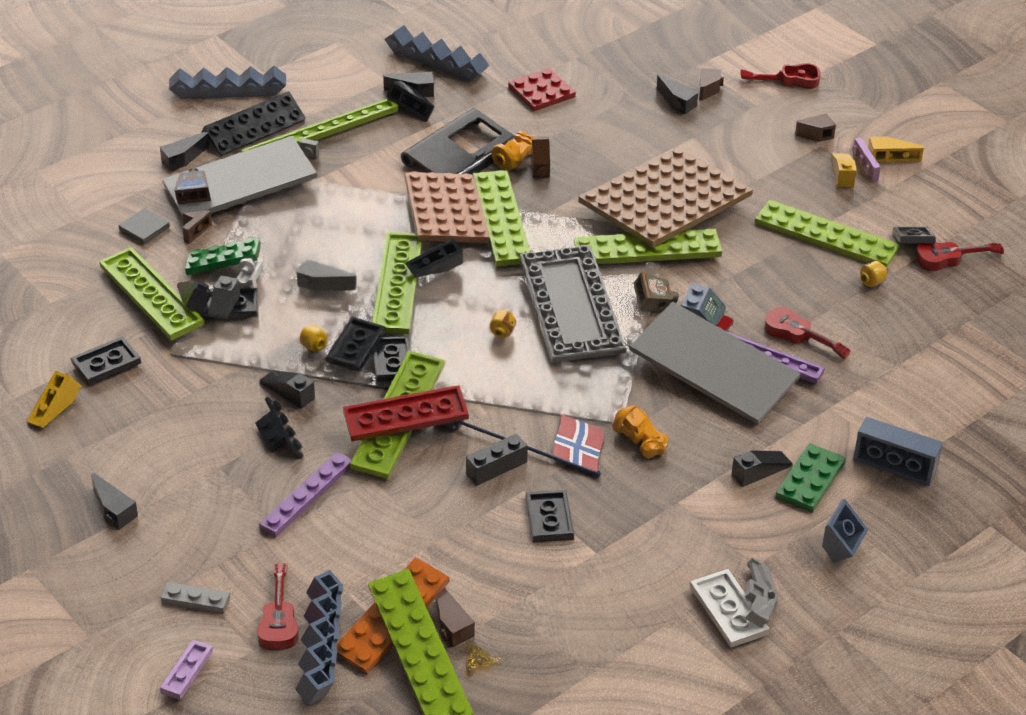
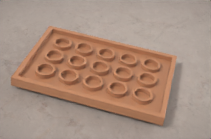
M405 172L404 178L417 241L447 242L454 239L455 242L489 243V233L473 174Z

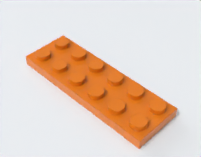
M417 557L405 568H409L426 608L450 582L449 576ZM375 602L336 645L337 656L367 675L393 647Z

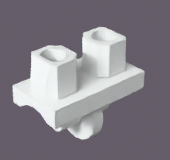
M251 258L240 261L239 268L241 272L237 277L239 279V286L257 288L255 281L263 276L261 271L264 266L263 260L253 262Z

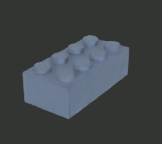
M866 416L858 430L853 460L930 486L938 469L943 442Z

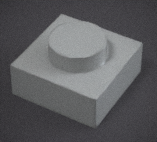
M302 138L300 148L305 156L317 159L319 157V141Z

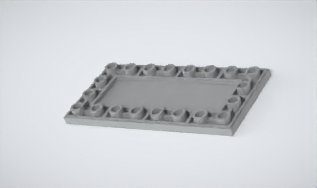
M293 136L196 167L199 171H205L211 201L177 204L174 190L180 173L162 178L183 217V213L209 210L212 214L237 204H244L246 201L258 199L264 195L276 193L279 190L291 188L303 182H309L317 178V172Z
M591 245L519 254L551 363L626 353V346Z
M672 302L629 346V350L757 425L795 384L801 374L675 302Z

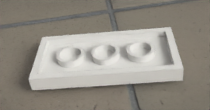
M729 569L690 581L691 590L730 648L769 635L770 628L766 623L758 626L746 619L752 603L749 599L745 598V592Z

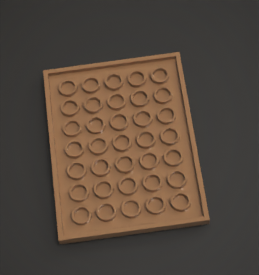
M677 147L578 196V202L649 246L655 247L752 196L753 189Z

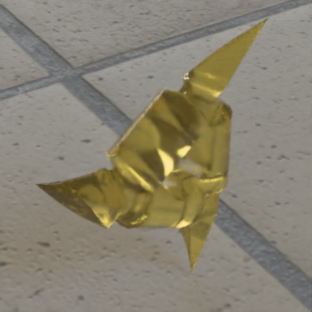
M464 642L470 649L466 663L468 676L474 667L488 666V664H492L504 657H491L482 648Z

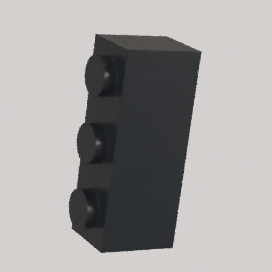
M516 433L466 456V474L478 486L527 463L528 445Z

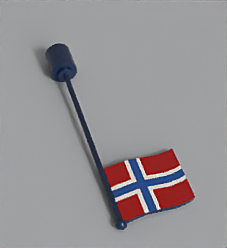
M560 414L561 422L554 442V455L528 446L529 451L593 474L595 478L601 476V472L598 470V458L604 442L603 429ZM464 420L441 424V426L456 430L464 425L501 440L507 438L464 422Z

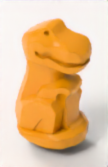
M520 131L513 140L508 141L505 145H495L491 153L493 161L503 170L510 171L517 168L525 157L531 154L532 138L535 136L528 135L525 131Z
M632 405L622 408L617 412L612 425L616 433H624L634 444H639L642 441L640 452L647 459L656 455H664L669 439L665 434L654 428L643 410Z

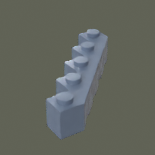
M402 25L384 39L394 53L468 81L480 75L490 66L481 53L470 58L462 46L451 51L442 38L432 44L423 31L413 37L405 25Z
M274 65L264 75L250 66L240 76L228 67L215 76L203 67L194 77L180 68L169 78V90L181 99L275 96L286 86V74Z
M331 570L315 576L306 591V594L312 601L303 616L308 621L309 626L301 641L307 649L298 663L304 674L295 690L308 706L325 698L335 680L334 667L337 659L336 645L339 637L340 625L338 624L341 615L343 584Z

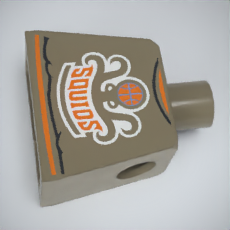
M641 272L633 283L639 310L664 311L671 302L677 303L679 299V293L671 291L667 279Z

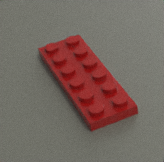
M460 385L343 407L351 442L469 419V413Z

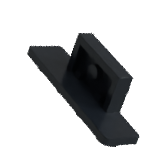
M266 397L265 401L270 412L255 422L268 449L273 452L287 441L290 449L302 458L304 456L301 451L303 446L294 437L296 435L295 431L287 424L289 420L281 412V405L276 400L272 401L269 397Z

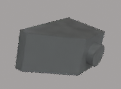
M220 276L213 289L208 316L227 319L240 297L239 279Z

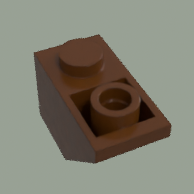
M827 114L797 120L795 135L818 142L834 139L836 124Z

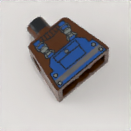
M191 168L189 172L179 174L174 190L177 204L211 201L205 171Z

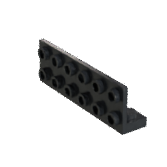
M290 91L208 124L203 127L201 133L207 131L208 139L211 140L219 155L222 156L305 120V116Z

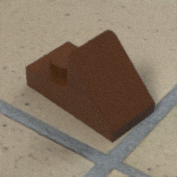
M203 210L183 213L184 226L182 229L184 242L190 244L212 226L211 211Z

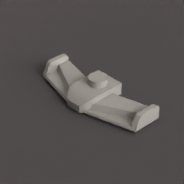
M751 558L747 562V566L751 570L753 580L749 579L745 584V598L749 599L752 605L746 615V619L760 626L769 622L773 609L778 602V595L775 591L770 568Z

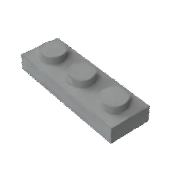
M167 582L161 596V603L221 614H224L230 600V592Z

